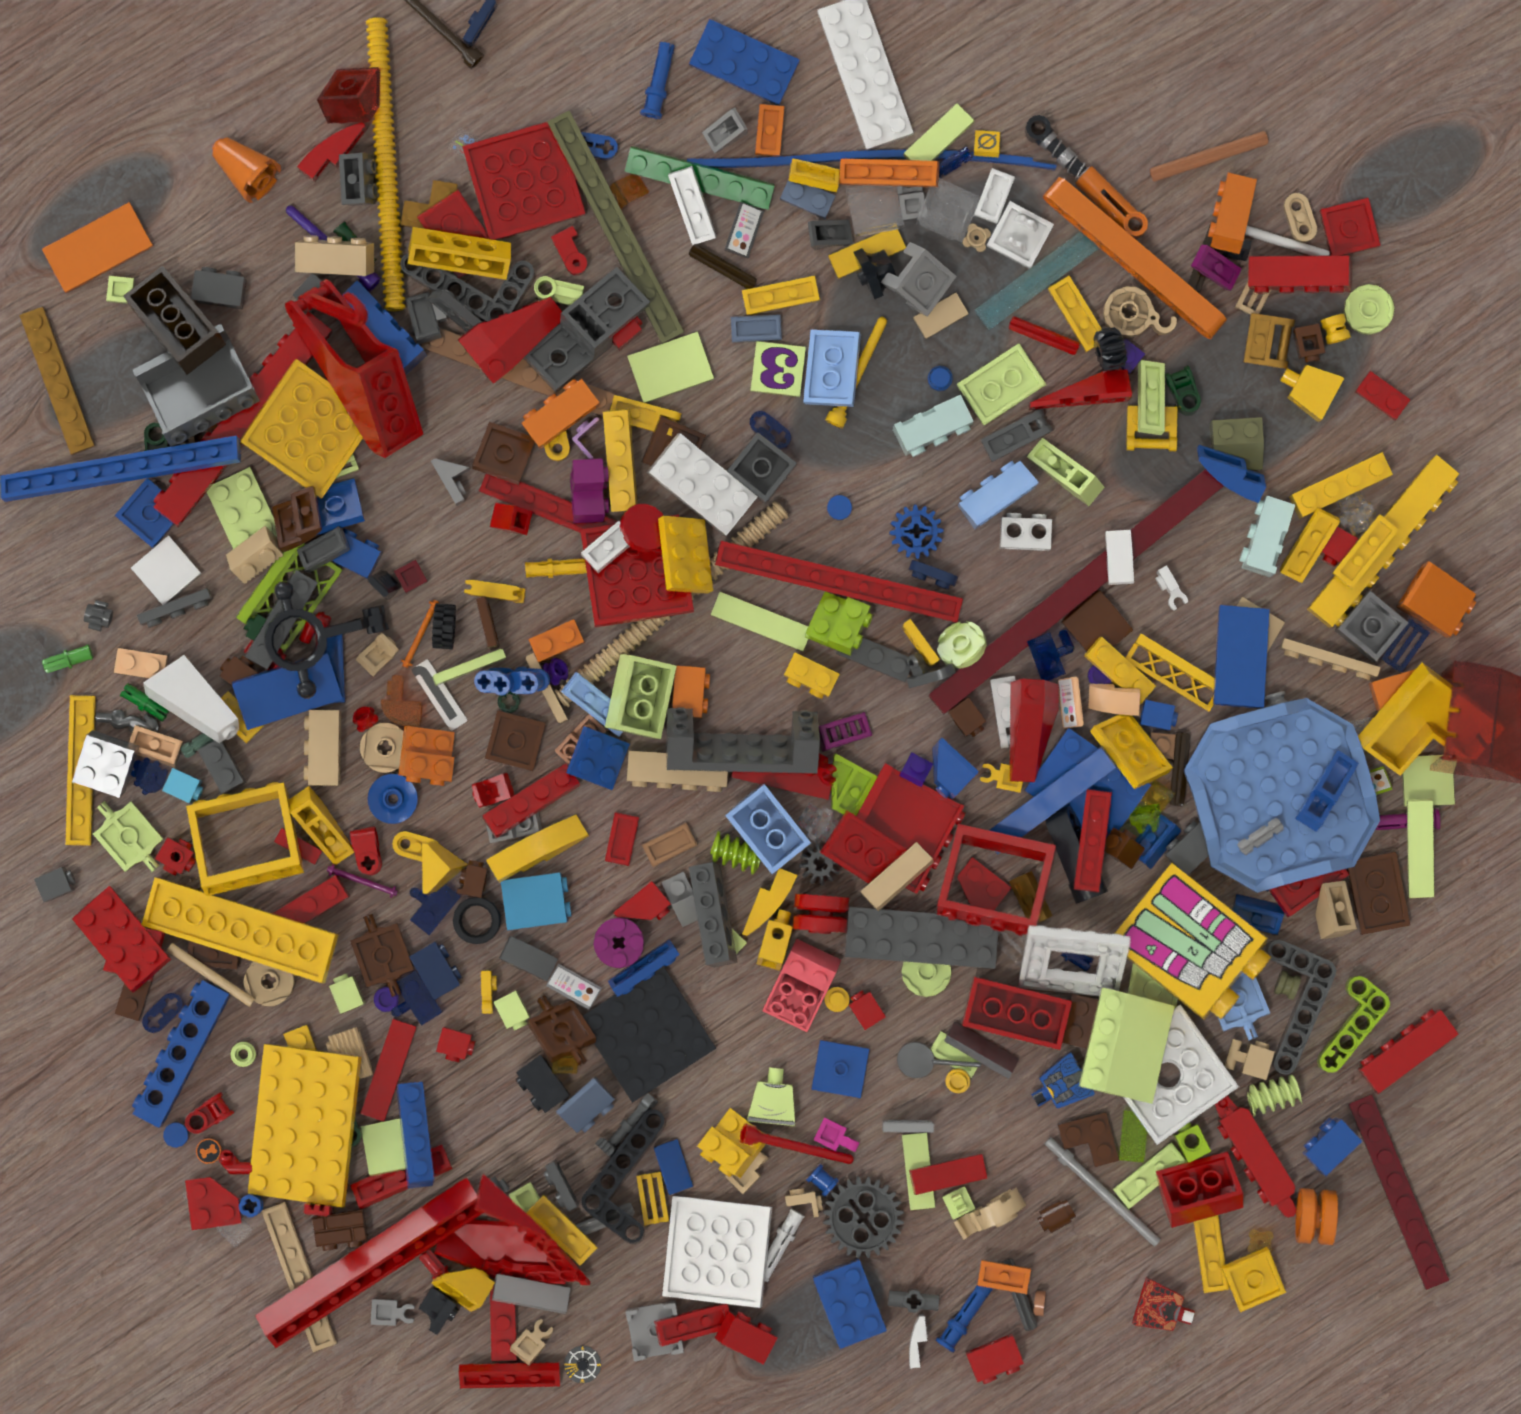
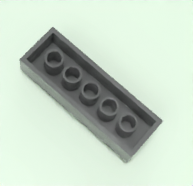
M849 907L845 957L996 969L998 931L991 929L990 926L981 924L979 926H972L967 924L966 921L959 919L951 921L948 920V917L935 913L883 909L877 911L870 908Z

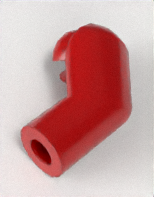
M325 612L315 614L324 627L330 625L331 616L325 615ZM308 622L305 623L299 640L310 644L315 632Z
M225 1149L220 1153L219 1162L229 1174L250 1175L252 1172L251 1162H240L231 1150Z

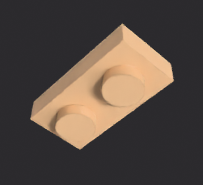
M118 648L114 673L151 678L167 667L168 656Z

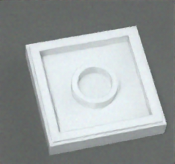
M169 535L131 567L162 605L171 601L202 574Z

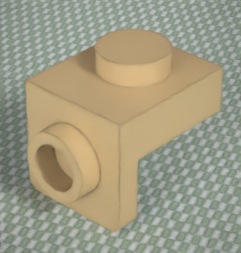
M380 633L375 641L358 655L356 660L374 677L395 657L399 649L390 637Z
M804 1188L789 1190V1195H785L787 1206L812 1203L814 1217H819L818 1211L823 1210L821 1195L816 1196L815 1190L805 1192Z

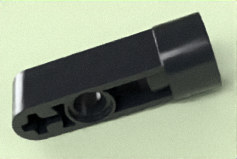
M1070 806L1060 809L1045 820L1046 826L1054 845H1056V851L1070 883L1068 886L1075 903L1078 904L1108 892L1102 874L1099 893L1074 889L1081 826L1074 810Z

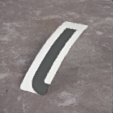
M425 660L412 669L413 674L449 729L453 731L467 722V718L444 683L435 686L432 678L437 673L429 660Z

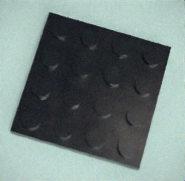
M664 966L655 971V974L650 979L642 980L636 984L631 992L624 995L621 994L618 997L615 994L583 1015V1018L596 1036L595 1046L632 1103L716 1049V1046Z

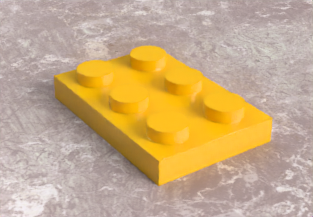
M673 516L658 518L666 590L705 594L712 592L713 583L705 519Z
M1119 714L1095 725L1090 731L1134 789L1168 774L1173 768L1132 715Z

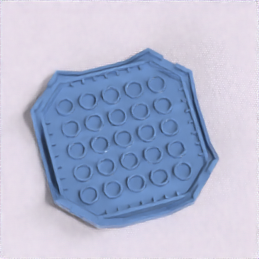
M1308 698L1273 705L1211 723L1184 769L1205 838L1210 867L1236 880L1255 893L1354 867L1380 822L1376 793L1364 751L1353 724ZM1339 750L1359 764L1323 825L1316 832L1296 820L1295 817L1336 751ZM1274 818L1281 821L1284 826L1282 832L1277 835L1273 834V838L1258 848L1254 847V851L1248 855H1244L1237 845L1238 842L1244 838L1246 840L1249 839L1248 836L1264 825L1267 827L1268 822Z

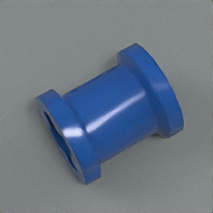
M819 1164L806 1179L808 1183L812 1182L822 1191L824 1197L839 1182L837 1178H832L823 1169L822 1164Z
M254 1194L244 1196L239 1203L241 1214L247 1217L258 1215L263 1210V1199L259 1195ZM248 1199H250L251 1202L256 1201L257 1206L254 1208V1212H252L251 1209H246L245 1205L249 1203Z

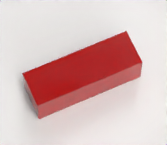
M281 828L274 842L289 850L286 831ZM297 837L301 857L316 865L323 851Z

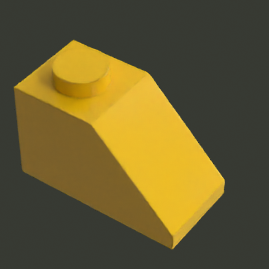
M474 1268L443 1274L433 1279L432 1284L471 1312L483 1305L495 1282L489 1279L486 1272Z

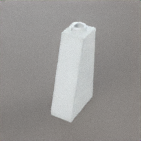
M185 655L143 682L145 694L150 699L216 742L220 743L225 739H231L239 730L238 718Z

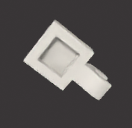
M1167 565L1156 572L1158 577L1155 579L1162 591L1166 589L1170 593L1169 607L1173 611L1177 609L1174 605L1175 598H1181L1184 604L1188 603L1186 595L1179 589V585Z

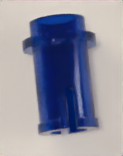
M1061 953L1064 961L1072 962L1084 972H1087L1091 966L1089 964H1092L1094 958L1086 954Z

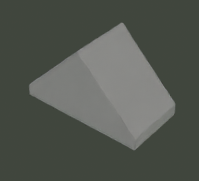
M732 108L702 133L715 154L748 135V129L736 108Z

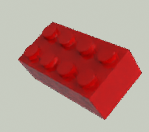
M973 977L961 1025L1060 1050L1072 1001Z

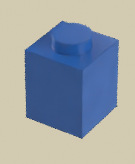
M1144 700L1139 725L1170 731L1171 726H1176L1178 712L1174 711V705Z

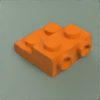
M404 726L398 776H406L407 782L421 783V778L430 779L431 785L444 786L445 781L452 782L455 758L452 757L455 732Z

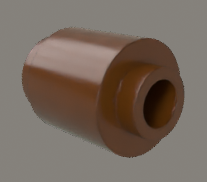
M1066 1199L1062 1202L1059 1200L1039 1211L1041 1216L1037 1220L1044 1232L1049 1229L1050 1233H1053L1071 1223V1219L1075 1218L1076 1215Z

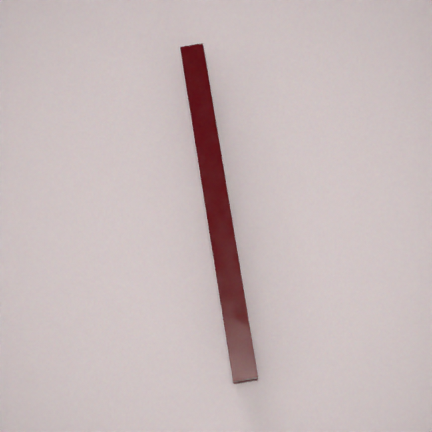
M1205 469L1132 528L1133 560L1218 492L1224 485L1218 482ZM1105 550L986 647L984 654L976 663L969 667L961 668L931 692L928 697L943 715L1104 585L1108 581L1107 551Z

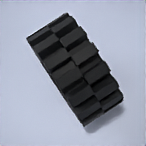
M435 604L432 648L453 650L456 628V605Z

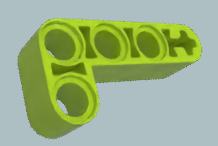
M1352 976L1345 983L1346 993L1360 1005L1318 1055L1317 1064L1325 1072H1337L1390 1007L1387 995L1362 976ZM1356 980H1360L1364 985V989L1360 994H1355L1352 991V984ZM1375 996H1379L1383 1000V1006L1379 1010H1374L1371 1006V1001ZM1363 1015L1367 1019V1026L1360 1030L1356 1027L1355 1020ZM1343 1035H1349L1352 1040L1350 1047L1347 1049H1343L1339 1043ZM1333 1046L1339 1052L1344 1053L1342 1057L1336 1054L1333 1058L1334 1066H1325L1327 1063L1325 1057H1332L1336 1052L1332 1050Z

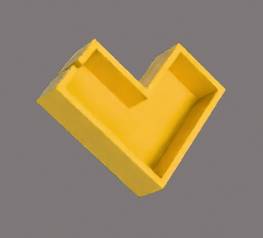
M1422 662L1363 729L1358 738L1362 747L1401 776L1432 739H1435L1470 766L1484 750L1477 737H1475L1478 733L1483 742L1488 745L1502 730V727L1493 715Z

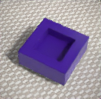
M1125 339L1127 362L1121 368L1123 370L1128 369V374H1130L1144 357L1145 353Z
M911 752L899 776L922 787L933 763Z

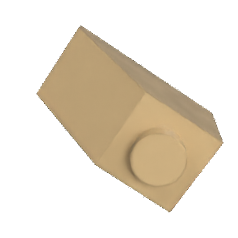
M1345 881L1321 885L1315 914L1321 939L1343 937L1357 929Z

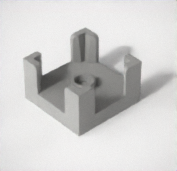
M910 242L904 249V253L911 256L912 259L899 277L887 273L881 283L907 300L906 304L911 309L928 317L957 276L926 249Z
M676 1301L626 1309L634 1361L670 1353L671 1355L684 1353L682 1340L674 1344L659 1346L654 1324L656 1320L678 1315Z

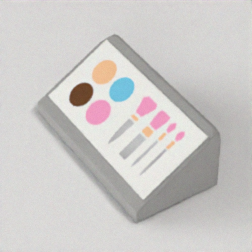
M560 964L557 965L546 984L547 987L589 1010L602 987Z

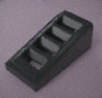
M381 571L368 579V582L386 600H390L401 589V585L387 571Z

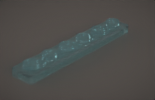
M1079 232L976 308L974 312L988 331L1100 248L1083 233Z

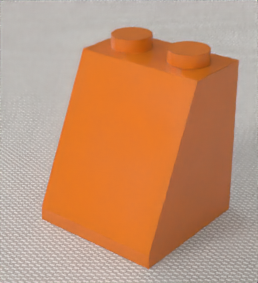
M1428 561L1420 566L1396 607L1444 637L1449 638L1452 634L1456 636L1464 623L1461 622V619L1465 613L1470 614L1474 608L1476 601L1473 599L1476 593Z

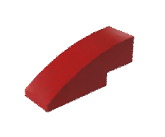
M360 122L331 135L304 157L297 166L298 170L315 182L329 163L339 168V155L351 152L367 131L366 125Z

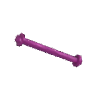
M335 864L328 866L327 872H329V876L335 874L390 894V898L397 896L398 890H396V886L392 889L337 869Z

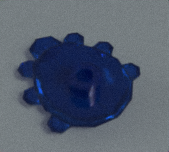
M148 757L144 758L143 762L136 760L133 766L135 770L131 772V776L136 777L134 786H140L143 789V795L156 793L161 790L165 784L168 770H162L159 767L158 761L150 763Z

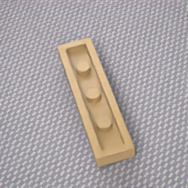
M1286 638L1282 639L1279 647L1280 650L1285 651V656L1298 659L1299 655L1309 658L1308 663L1318 666L1327 663L1333 665L1332 670L1346 673L1347 670L1356 672L1355 677L1370 681L1371 677H1378L1380 670L1378 666Z

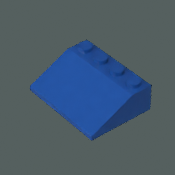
M1070 728L1066 729L1039 768L1035 782L1029 783L1025 791L1033 797L1097 751L1098 748ZM1118 767L1088 788V790L1112 793L1106 838L1113 827L1120 830L1151 786L1147 783L1134 789ZM1087 789L1061 808L1070 806L1074 810L1081 829Z

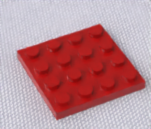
M547 122L462 146L489 239L501 240L585 215L575 176Z
M679 514L670 516L679 517ZM614 524L580 529L583 551ZM628 547L599 573L585 560L595 628L694 612L691 592L666 590L661 547L645 553Z

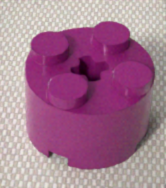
M613 918L604 922L596 931L593 943L596 955L604 964L614 968H624L635 963L642 955L644 936L639 926L633 921L626 918ZM615 936L617 938H625L623 942L625 945L624 949L620 947L615 949L613 947L615 944L613 938Z

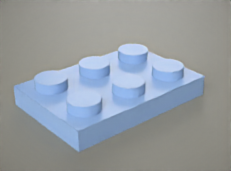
M810 330L804 404L854 407L861 340L860 332Z

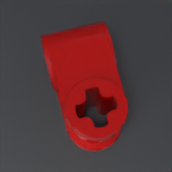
M372 826L350 831L351 844L358 869L366 875L378 874L382 868V860L376 827ZM367 858L375 861V864L371 867L372 870L364 867V863L368 861Z
M220 1092L192 1111L186 1117L185 1125L190 1132L199 1134L213 1125L219 1124L235 1112L228 1108L222 1098L223 1094ZM194 1115H199L203 1118L204 1125L201 1129L192 1127L191 1119Z

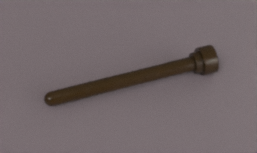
M404 0L462 54L463 63L470 69H473L480 63L484 54L479 49H474L472 46L468 47L419 0Z

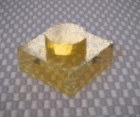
M1154 780L1141 801L1161 814L1175 793L1157 780Z

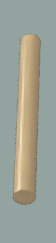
M172 943L167 949V952L248 1007L253 1004L255 998Z

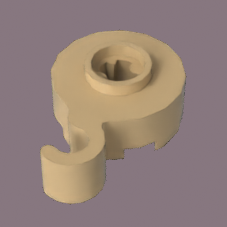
M1126 286L1116 290L1108 297L1103 309V318L1106 326L1109 328L1115 327L1124 338L1139 336L1148 327H1152L1159 335H1168L1177 325V318L1172 317L1169 321V326L1162 327L1159 324L1160 316L1154 310L1150 298L1143 290L1137 287ZM1127 306L1132 307L1131 311L1135 313V316L1126 318L1125 314L1122 313V308L1126 310Z
M1017 1187L1012 1189V1191L1010 1189L991 1199L986 1204V1207L982 1208L980 1206L955 1220L953 1223L963 1240L977 1231L985 1230L994 1225L998 1228L1018 1216L1017 1212L1027 1205Z

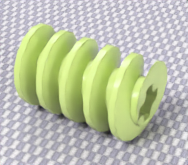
M1292 1074L1288 1075V1082L1283 1077H1279L1278 1085L1271 1079L1269 1080L1268 1088L1264 1082H1260L1258 1090L1252 1084L1249 1086V1093L1247 1092L1253 1117L1256 1116L1257 1108L1263 1114H1266V1106H1269L1274 1112L1277 1103H1279L1282 1109H1285L1286 1101H1289L1291 1106L1294 1107L1295 1099L1298 1098L1302 1104L1300 1089Z

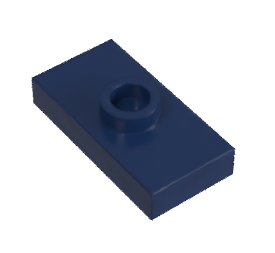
M486 0L479 12L474 11L468 21L470 27L462 38L466 45L473 47L497 8L495 0Z

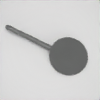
M921 1042L905 1044L897 1056L899 1069L911 1078H922L928 1075L933 1069L934 1064L966 1067L982 1066L980 1062L935 1059L932 1050Z

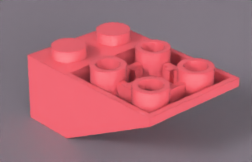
M796 938L762 1011L808 1032L838 970L841 959Z

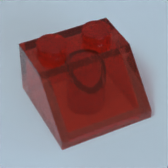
M379 67L336 69L317 98L327 123L344 124L371 121L380 106Z

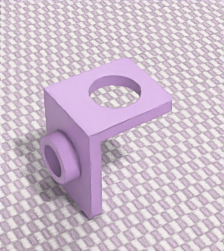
M598 417L590 423L588 421L582 423L576 429L578 434L572 438L573 442L588 459L594 458L579 440L600 423Z

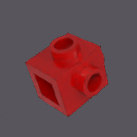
M167 837L155 858L164 864L162 869L176 876L177 872L180 874H184L185 871L190 872L196 863L194 858L195 851L191 850L193 845L181 838L177 842ZM177 853L181 856L179 861L175 859Z

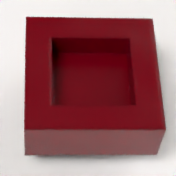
M416 559L394 571L406 594L428 582Z

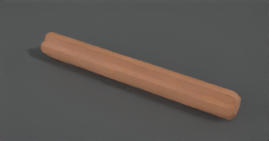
M1265 131L1153 167L1149 170L1151 179L1158 181L1265 146L1269 143L1268 136Z

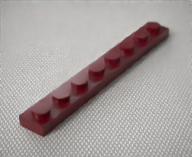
M1372 1094L1348 1103L1425 1290L1449 1281Z

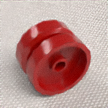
M795 894L794 906L797 909L810 911L809 915L797 914L794 916L793 929L808 930V933L831 934V932L847 933L848 920L844 917H833V912L848 911L849 898Z

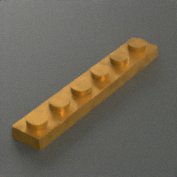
M44 307L19 315L70 454L75 455L95 447Z

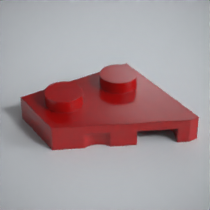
M973 857L957 876L969 904L975 907L994 911L1011 889L1008 884Z

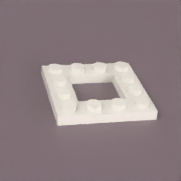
M1029 926L1018 979V988L1098 997L1101 988L1119 991L1130 946V937L1120 934H1100L1094 931H1073L1068 928L1054 929L1045 926ZM1051 951L1100 956L1096 974H1089L1084 971H1063L1057 968L1047 969Z

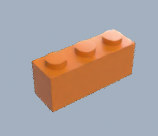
M1228 172L1226 181H1220L1217 195L1222 197L1220 202L1216 201L1212 215L1217 217L1216 223L1211 222L1208 233V237H1212L1210 247L1240 254L1257 179Z
M573 379L563 387L565 391L559 396H556V394L551 395L543 402L545 404L544 407L538 411L534 408L523 416L525 421L521 424L539 449L546 446L600 406L599 401L582 379L578 382L576 379Z

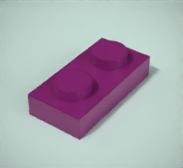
M1201 244L1191 264V267L1229 291L1232 290L1242 270L1210 246Z

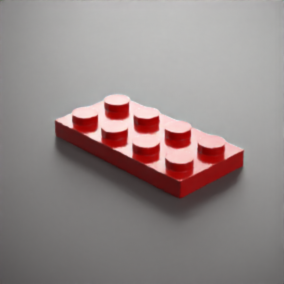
M108 886L72 918L133 993L172 960L111 886Z

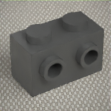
M366 153L339 155L342 205H374L378 192L377 186L374 184L376 162L373 159V155Z

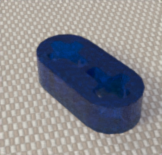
M757 411L750 417L749 425L755 434L757 432L760 433L780 450L789 446L791 442L789 430L768 413ZM756 417L759 419L765 417V424L770 429L767 431L762 426L757 429L754 419ZM774 430L777 434L784 432L786 434L784 437L786 442L776 444V438L771 434V431Z
M169 993L163 996L144 1015L142 1020L144 1029L150 1033L163 1030L184 1007L182 997L177 993ZM168 998L171 1000L176 998L178 1000L176 1003L177 1010L172 1008L165 1013L163 1010L168 1006L166 1000ZM161 1013L163 1016L158 1020L160 1026L158 1028L156 1026L149 1027L148 1024L151 1022L149 1016L156 1017Z

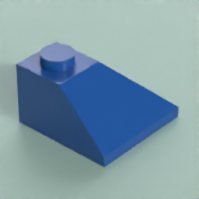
M943 738L932 747L934 784L937 785L936 790L944 798L950 797L954 799L979 771Z

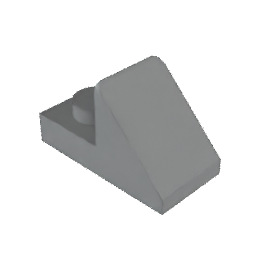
M439 459L431 460L455 504L458 506L465 502L463 495L467 493L461 482L457 481L455 483L454 479L468 472L470 468Z
M681 872L661 882L682 927L697 921L693 890L685 873Z

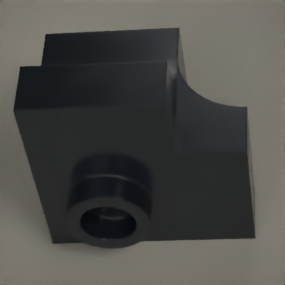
M863 248L854 251L853 253L860 269L856 273L861 285H867L874 299L884 296L883 292L886 286L881 281L887 273L896 276L892 262L885 250L873 254L865 252Z
M434 1285L418 1309L429 1316L431 1322L429 1331L438 1335L447 1319L451 1322L453 1321L459 1308L456 1307L458 1302Z

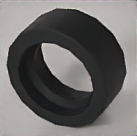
M479 897L468 898L461 902L454 911V930L467 943H486L494 938L499 931L501 923L500 912L495 904L488 899ZM472 906L484 907L491 915V927L482 935H471L463 927V914Z

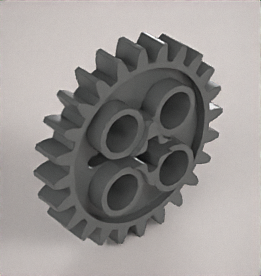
M859 1176L856 1179V1184H852L847 1179L848 1187L844 1188L839 1184V1194L831 1191L834 1201L826 1200L825 1202L831 1207L830 1210H823V1213L829 1216V1219L824 1220L823 1224L831 1226L825 1232L826 1234H834L831 1243L840 1242L838 1246L839 1251L845 1246L847 1247L848 1256L853 1250L856 1251L857 1258L861 1256L862 1252H865L867 1258H870L872 1250L879 1256V1248L881 1246L888 1251L887 1242L896 1243L892 1236L893 1233L901 1234V1231L896 1228V1225L904 1224V1221L897 1219V1216L904 1214L903 1210H896L901 1201H893L892 1199L895 1197L896 1192L888 1194V1184L880 1188L879 1179L875 1181L874 1185L871 1184L870 1177L868 1176L865 1183L861 1182ZM869 1193L872 1195L873 1201L869 1206L859 1204L858 1199L861 1194ZM850 1199L854 1200L864 1214L870 1213L868 1220L877 1230L878 1234L876 1236L873 1235L865 1222L857 1221L859 1215L849 1203ZM848 1208L853 1212V1217L850 1221L844 1222L839 1219L838 1214L841 1209ZM878 1213L886 1214L888 1216L886 1225L877 1226L874 1223L875 1215ZM863 1228L867 1230L868 1237L865 1241L859 1242L854 1238V1232L857 1229Z

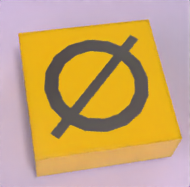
M975 130L974 156L999 158L1000 132Z

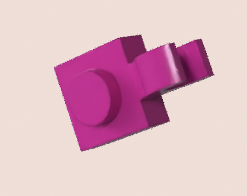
M825 1117L814 1138V1141L835 1151L840 1144L856 1152L859 1145L858 1141L844 1135L847 1130L846 1127Z

